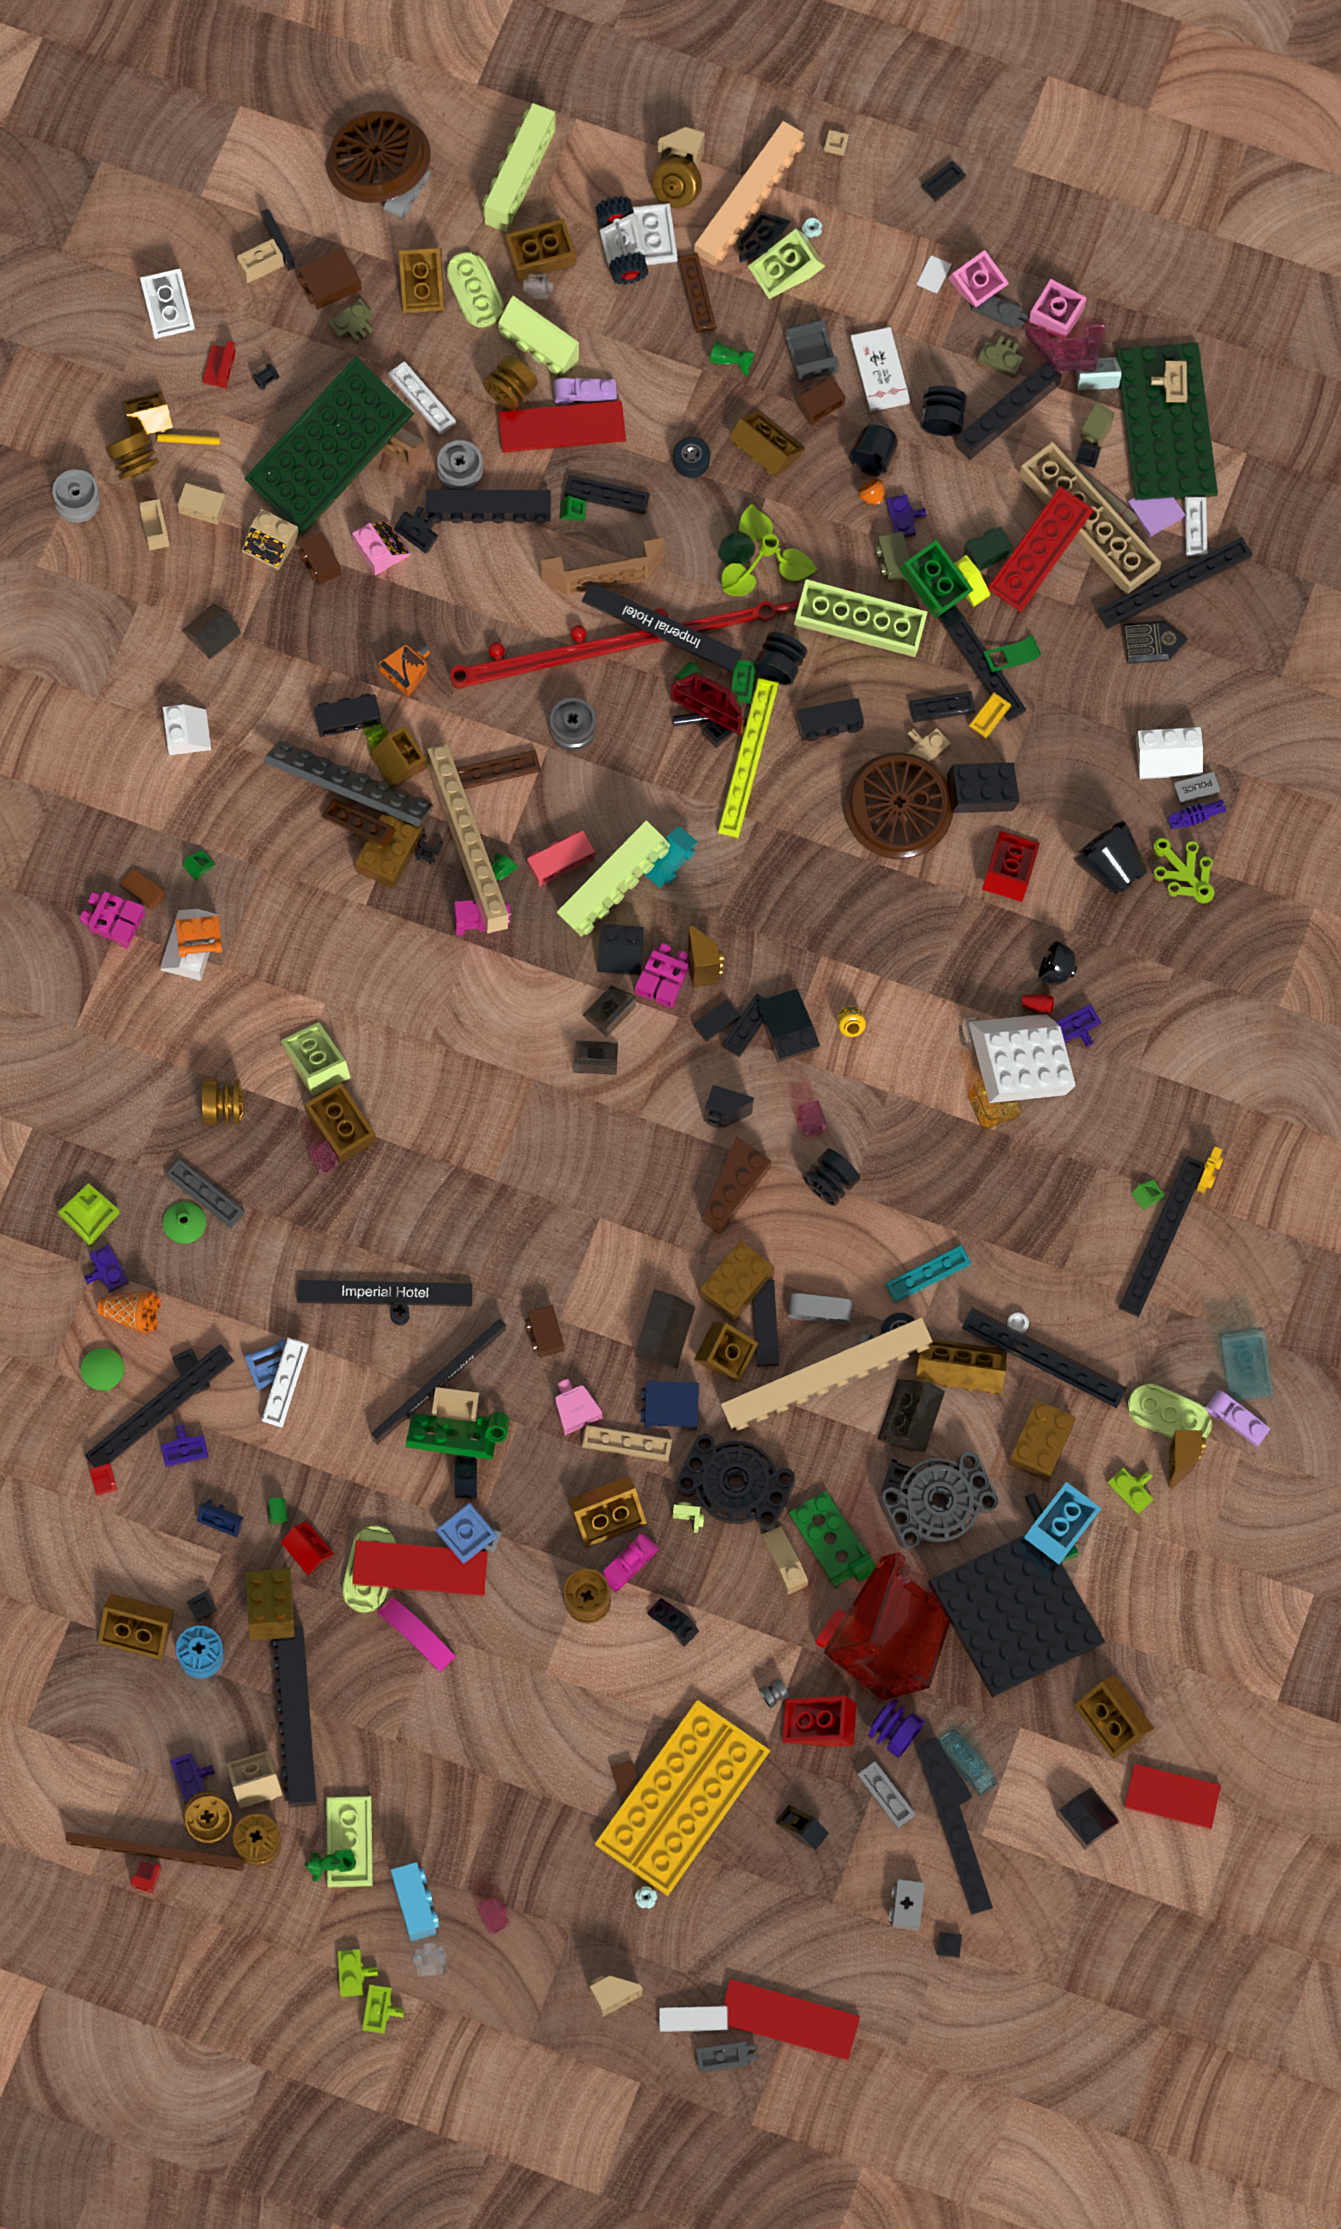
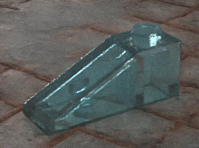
M955 1729L938 1740L944 1753L979 1796H982L998 1784L992 1769Z

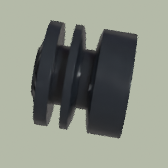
M950 386L927 388L924 391L922 406L924 409L922 410L920 422L922 430L937 436L960 434L963 430V413L965 412L967 395L963 391Z
M770 632L762 645L763 650L757 655L753 667L756 672L770 681L778 682L781 685H791L798 674V667L802 665L808 650L800 641L787 634Z
M828 1148L817 1159L820 1167L811 1165L810 1171H806L802 1178L816 1196L827 1204L836 1206L839 1203V1198L841 1199L845 1196L843 1188L851 1190L860 1180V1175L842 1155Z

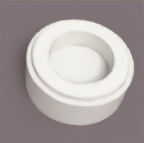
M1017 1312L1009 1316L1007 1326L1024 1334L1028 1329L1029 1321L1024 1314Z

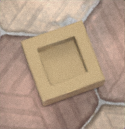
M829 130L824 152L844 156L849 134Z

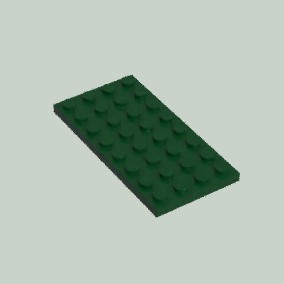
M1199 343L1116 349L1117 362L1121 370L1120 389L1135 501L1217 496L1218 489ZM1166 361H1186L1187 402H1166L1164 386L1151 385V376L1164 377Z
M355 356L244 479L287 522L297 526L298 533L303 536L415 412L359 357Z

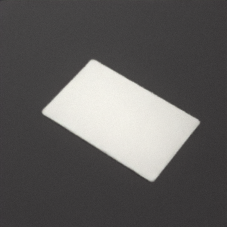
M931 255L916 285L938 293L951 264Z

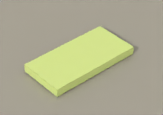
M371 1796L326 1797L327 1855L334 1854L337 1850L349 1849L355 1856L353 1870L347 1872H339V1870L327 1871V1886H373Z

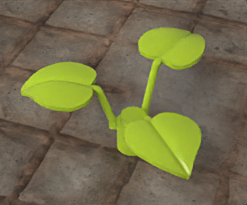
M751 504L741 516L739 533L747 542L757 540L758 543H761L759 547L760 552L747 571L741 564L728 565L721 576L722 590L732 596H743L750 593L756 585V578L749 573L763 555L772 556L776 553L777 559L781 562L779 565L780 574L792 582L807 578L814 574L817 568L808 556L797 549H786L781 557L780 548H778L779 540L772 534L773 524L771 520Z

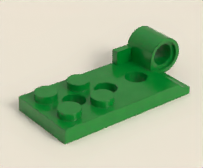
M495 1412L489 1417L478 1416L477 1422L412 1413L405 1447L492 1460L496 1443H501L507 1438L510 1418L502 1412Z
M827 1491L822 1492L788 1513L834 1588L852 1577L860 1583L878 1572L872 1557L866 1552L862 1544H859ZM820 1515L825 1519V1523L822 1526H816L812 1521L813 1517ZM833 1534L837 1541L831 1545L827 1544L824 1541V1536ZM844 1552L847 1554L848 1560L840 1563L835 1558L836 1554Z

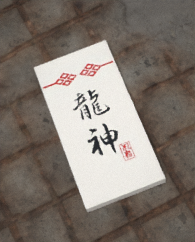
M891 327L851 335L850 340L869 411L873 412L910 404Z

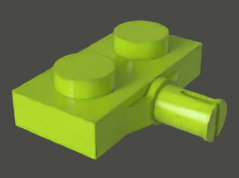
M1122 1468L1107 1482L1137 1515L1154 1500L1144 1487V1484L1153 1477L1147 1470L1137 1479Z
M360 1949L338 1951L340 1996H364L363 1983L365 1977L378 1976V1967L364 1968Z
M369 1985L362 2031L385 2034L386 2024L390 2016L404 2017L405 2008L391 2007L392 1988Z

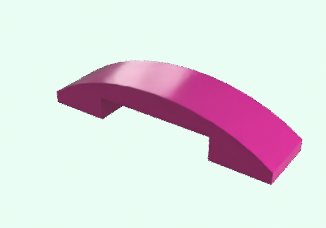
M391 1597L377 1611L380 1617L407 1639L440 1673L456 1658L426 1625L394 1597Z

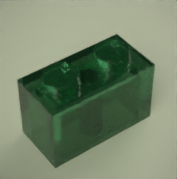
M1002 527L997 529L991 528L983 536L968 540L964 548V554L968 556L979 571H982L1009 557L1013 552L1014 546Z

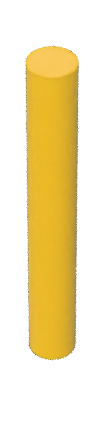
M158 433V442L220 445L221 441L220 437Z

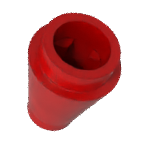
M1049 993L1024 994L1022 1007L1043 1014L1052 1013L1054 996H1049Z

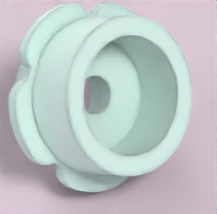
M809 218L803 224L802 231L805 232L807 237H817L822 232V224L816 218Z
M642 1887L635 1894L637 1905L641 1908L653 1907L655 1900H657V1893L651 1890V1887Z

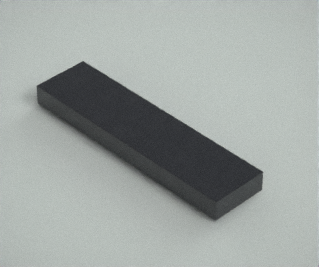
M572 475L568 477L564 492L565 497L569 495L586 500L587 502L644 515L650 493Z
M768 1280L753 1298L755 1338L758 1343L756 1347L757 1367L779 1366L774 1280Z

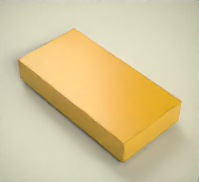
M993 692L969 724V727L987 739L1011 707V704Z

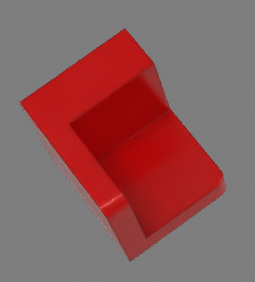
M110 1463L89 1469L96 1496L118 1490Z
M140 1862L136 1875L132 1877L131 1886L153 1894L162 1869L161 1865Z

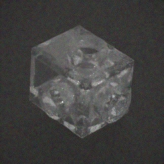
M436 1943L422 1944L421 1949H415L413 1963L417 1967L418 1977L446 1973L447 1953L444 1951L443 1946L436 1947Z

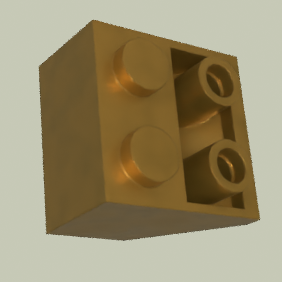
M406 726L387 735L369 753L391 788L427 769V759Z

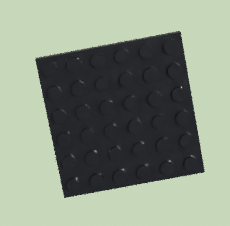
M1025 1535L947 1571L928 1582L992 1698L1105 1643L1103 1636L1062 1564L1056 1563L1024 1538Z

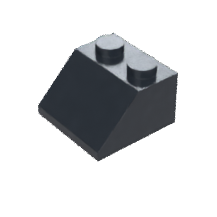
M601 923L598 972L640 975L644 927Z
M713 1085L705 1107L704 1121L712 1127H727L752 1114L754 1097Z
M1092 1787L1073 1798L1059 1809L1057 1813L1058 1818L1084 1850L1119 1823Z

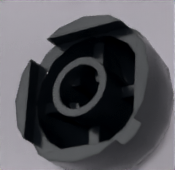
M1058 941L1053 942L1048 948V951L1051 953L1048 957H1043L1038 977L1046 983L1060 985L1066 982L1069 977L1073 978L1078 967L1075 966V953L1065 944Z

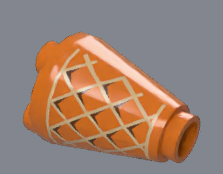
M149 1290L111 1295L105 1298L101 1297L98 1301L97 1312L106 1319L139 1333L148 1334L150 1331H156L158 1320L156 1316L157 1310L161 1306V1298L156 1297V1294Z

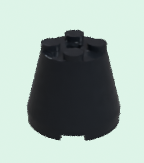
M1124 820L1114 824L1111 830L1108 829L1098 835L1078 851L1080 855L1073 857L1079 867L1110 892H1114V894L1125 891L1132 885L1130 881L1132 882L1136 878L1138 880L1147 873L1146 866L1131 830Z

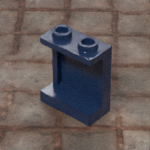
M647 1381L646 1388H642L641 1401H646V1409H641V1422H645V1428H649V1426L689 1427L688 1430L697 1431L699 1383Z

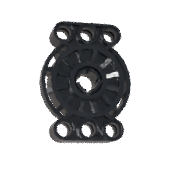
M705 1433L700 1434L695 1439L677 1479L678 1492L685 1497L696 1494L702 1508L713 1518L728 1524H743L757 1519L758 1526L763 1531L775 1529L795 1486L793 1471L789 1468H781L776 1471L771 1458L756 1445L744 1441H729L715 1446L713 1437ZM702 1442L711 1444L707 1450L701 1449L699 1445ZM761 1457H763L768 1462L769 1466H766L764 1460ZM698 1461L702 1466L699 1469H692L690 1464ZM782 1476H788L791 1481L788 1484H782L779 1479ZM733 1477H740L745 1484L731 1490L728 1481ZM684 1481H691L693 1483L689 1489H684L681 1484ZM777 1495L782 1498V1501L774 1504L770 1499ZM703 1499H706L711 1508L704 1503ZM765 1515L773 1517V1521L770 1523H764L761 1519Z

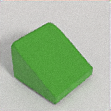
M1154 1179L1138 1185L1132 1192L1133 1197L1143 1210L1165 1197Z

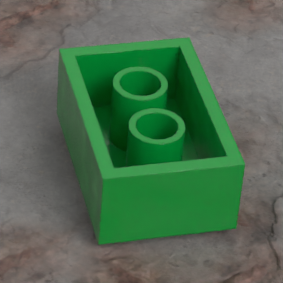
M937 540L898 568L935 619L974 591Z

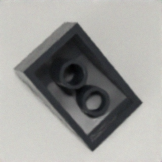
M798 989L757 1001L777 1063L817 1050L820 1047L814 1026Z

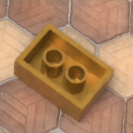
M564 218L505 234V246L517 281L531 278V273L545 274L576 265V252Z
M383 812L379 820L393 826L396 832L385 848L367 840L355 862V868L357 873L394 890L421 841L423 833L422 827L415 826Z
M341 1082L304 1104L305 1112L339 1164L376 1142V1134Z
M739 1241L699 1289L700 1298L734 1323L752 1302L754 1296L774 1275V1266L743 1242Z
M1036 1400L1010 1457L1009 1465L1049 1482L1074 1426L1076 1417Z
M290 1568L246 1572L250 1641L295 1637Z

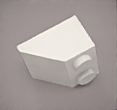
M184 704L163 707L169 755L211 750L206 709Z

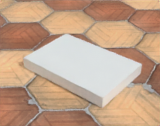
M670 203L633 207L634 214L638 216L646 252L642 255L645 256L647 265L678 262Z

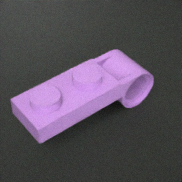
M557 379L554 381L555 403L568 405L573 401H616V380Z
M1217 1390L1205 1407L1211 1416L1223 1420L1255 1447L1259 1446L1270 1431L1267 1425L1220 1390Z

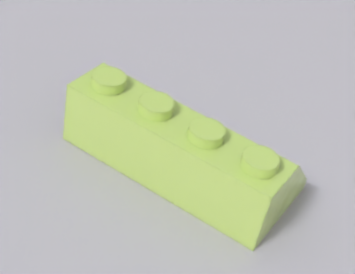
M513 296L510 299L498 322L500 335L504 339H510L516 343V346L521 351L530 353L538 363L547 365L553 374H559L564 378L579 360V342Z

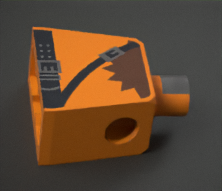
M422 644L415 651L404 645L379 663V672L408 697L427 672V663L424 659L430 652Z

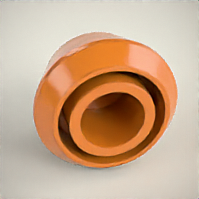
M872 479L858 490V497L867 504L877 505L884 500L885 490L883 481L880 479Z

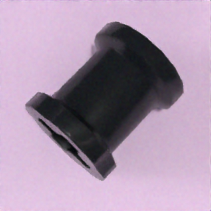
M268 363L265 369L258 374H253L252 378L261 390H264L271 381L279 379V374Z
M396 1301L390 1307V1317L395 1325H404L409 1321V1307L405 1302ZM399 1310H403L401 1317L397 1316Z

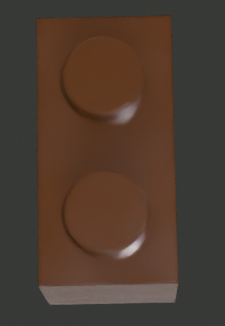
M831 377L828 380H821L817 383L816 387L810 390L802 391L797 398V406L811 425L844 406L846 396L834 378Z
M322 532L299 542V556L303 563L307 562L309 566L307 570L312 580L316 579L320 585L341 575V566Z
M553 1305L528 1311V1319H525L527 1331H532L534 1339L530 1340L533 1352H538L539 1358L564 1352V1343Z

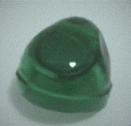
M735 531L727 534L722 539L718 548V557L727 564L737 563L742 565L752 558L756 548L749 535L741 531Z

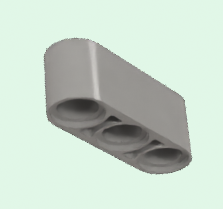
M427 169L422 179L407 193L386 201L384 211L404 219L430 176V170Z
M793 1293L790 1294L788 1317L797 1320L843 1325L850 1324L853 1302L845 1298Z

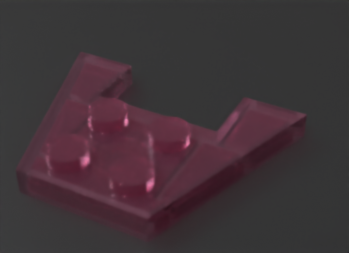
M1106 324L1087 325V338L1049 339L1045 327L1025 328L1027 338L1055 371L1096 369L1106 332Z

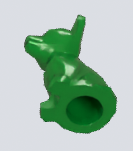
M717 341L711 351L709 362L716 365L738 363L741 372L749 375V367L753 363L755 353L752 351L738 352L732 347L724 346L721 344V341Z
M498 853L494 855L495 859L491 863V867L496 881L507 877L517 870L516 864L505 855Z
M349 1849L337 1850L334 1854H328L323 1858L318 1853H311V1858L305 1863V1867L313 1875L312 1880L317 1882L324 1870H339V1872L353 1870L355 1856Z

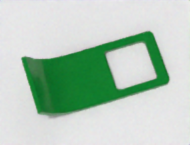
M1033 635L1018 643L987 650L983 653L992 672L1029 663L1042 655ZM1002 651L1008 664L994 667L989 654Z

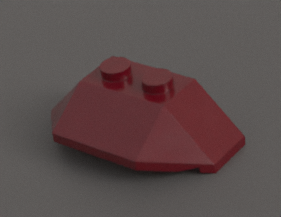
M697 672L671 684L670 700L739 735L743 733V713L738 697L731 689Z

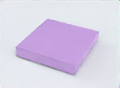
M1133 498L1128 501L1129 507L1138 516L1139 522L1149 537L1185 518V513L1175 498L1137 501Z

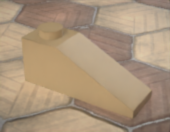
M782 1526L761 1534L787 1595L807 1587L808 1579Z

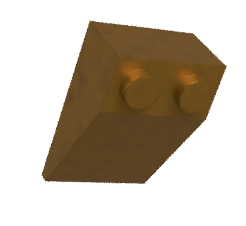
M441 248L399 250L403 313L443 311L444 294Z

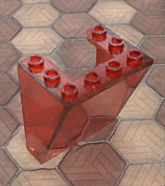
M899 1552L880 1558L824 1650V1654L834 1663L842 1667L847 1674L853 1676L862 1686L868 1688L877 1698L883 1701L930 1688L950 1625L933 1591L926 1592L903 1573L906 1557Z

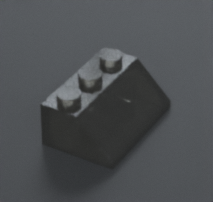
M654 1290L637 1344L636 1357L678 1368L695 1307L675 1295Z
M897 1379L877 1440L908 1451L925 1452L945 1391L929 1381Z

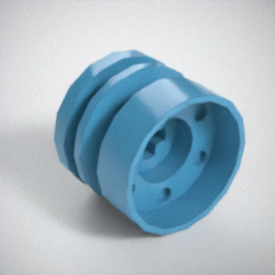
M206 1626L190 1627L179 1636L176 1642L177 1658L182 1670L187 1675L197 1679H205L213 1676L220 1670L224 1662V1649L220 1637L213 1629ZM197 1646L202 1647L203 1650L201 1654L197 1653Z

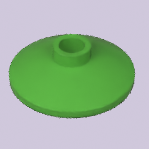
M179 1202L172 1205L166 1211L163 1217V1228L166 1235L172 1241L180 1244L192 1243L204 1233L206 1217L202 1209L196 1204ZM183 1217L188 1219L185 1224L180 1222V1219Z

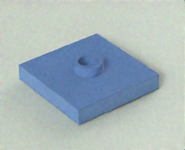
M470 1502L435 1529L436 1533L462 1564H465L497 1538V1534Z

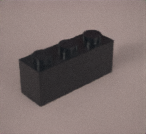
M363 694L354 699L343 698L335 703L323 702L313 707L319 738L381 725L376 694Z
M859 698L799 709L796 713L801 741H815L823 736L835 737L843 732L856 733L863 729L864 725Z

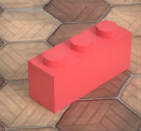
M584 831L579 833L573 832L561 842L555 841L547 849L531 853L529 858H527V866L540 887L594 860L595 850Z

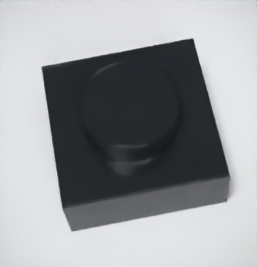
M1082 441L1075 462L1095 468L1102 447Z
M206 1591L187 1601L197 1622L217 1612Z
M940 1932L937 1956L959 1958L962 1935Z

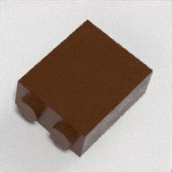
M343 248L298 267V282L302 288H306L307 299L310 304L314 303L317 310L362 290L361 280Z

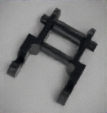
M424 834L419 844L420 851L416 853L417 860L420 858L427 860L429 865H431L432 862H435V855H439L443 841L439 842L437 849H428L424 847V840L427 838V835ZM423 851L432 853L431 857L423 855Z

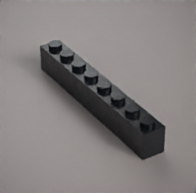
M303 1626L294 1627L295 1637L273 1639V1648H278V1657H274L275 1670H279L280 1678L276 1679V1690L281 1692V1700H277L278 1714L282 1713L283 1722H279L280 1736L284 1735L285 1744H280L281 1757H286V1766H282L283 1780L287 1779L288 1788H284V1800L289 1801L290 1807L317 1805Z

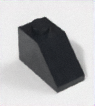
M788 1805L775 1821L794 1838L815 1851L829 1834L814 1817L791 1805Z

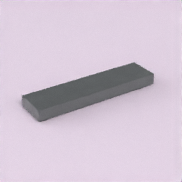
M180 1158L165 1173L168 1179L230 1229L245 1214L242 1208Z

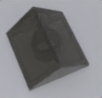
M212 604L182 629V632L209 660L241 635V631L228 612L215 604Z
M611 985L586 1010L583 1017L607 1037L636 1007V997Z
M575 1040L574 1073L617 1075L618 1042Z

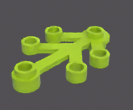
M1157 839L1153 846L1154 853L1160 857L1165 856L1178 872L1166 871L1164 867L1159 866L1154 870V878L1158 881L1164 879L1186 881L1192 886L1180 887L1177 882H1172L1168 885L1167 889L1170 896H1194L1195 900L1200 903L1210 902L1214 897V889L1209 884V873L1213 865L1212 859L1203 857L1200 860L1199 867L1202 872L1201 880L1199 881L1194 876L1195 859L1199 845L1194 841L1187 843L1185 849L1187 864L1185 866L1170 849L1171 844L1167 839ZM1164 843L1166 847L1160 848L1158 844ZM1194 846L1196 850L1190 851L1188 847ZM1207 861L1210 866L1205 867L1202 863ZM1162 871L1164 875L1158 876L1156 872ZM1176 887L1178 891L1173 892L1170 888ZM1204 889L1208 894L1203 895L1200 893V890Z

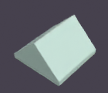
M1116 357L1075 360L1078 390L1119 388L1121 370Z

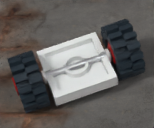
M613 196V199H610V197L606 198L607 201H600L601 203L597 204L595 210L600 226H604L600 230L612 280L619 285L622 283L627 285L629 282L632 284L634 281L639 282L640 278L644 279L648 275V267L645 256L642 255L646 252L638 216L634 214L631 199L628 197L620 196L617 198V196Z

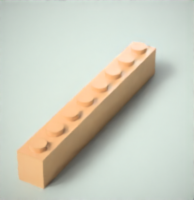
M784 121L781 123L695 243L694 254L698 253L699 257L714 266L719 260L722 261L727 254L726 249L729 245H734L739 231L747 227L749 217L752 213H757L761 205L760 202L763 198L766 199L769 196L772 185L780 181L784 168H789L792 164L794 154L802 150L805 144L803 132Z

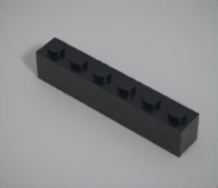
M1047 360L957 436L956 447L969 460L974 458L1060 385L1062 374Z
M426 490L425 511L430 513L427 521L434 516L436 518L435 523H441L442 521H451L452 523H462L463 521H472L473 523H483L484 521L504 523L505 521H513L514 523L521 524L526 521H534L535 523L543 524L546 521L551 522V490Z

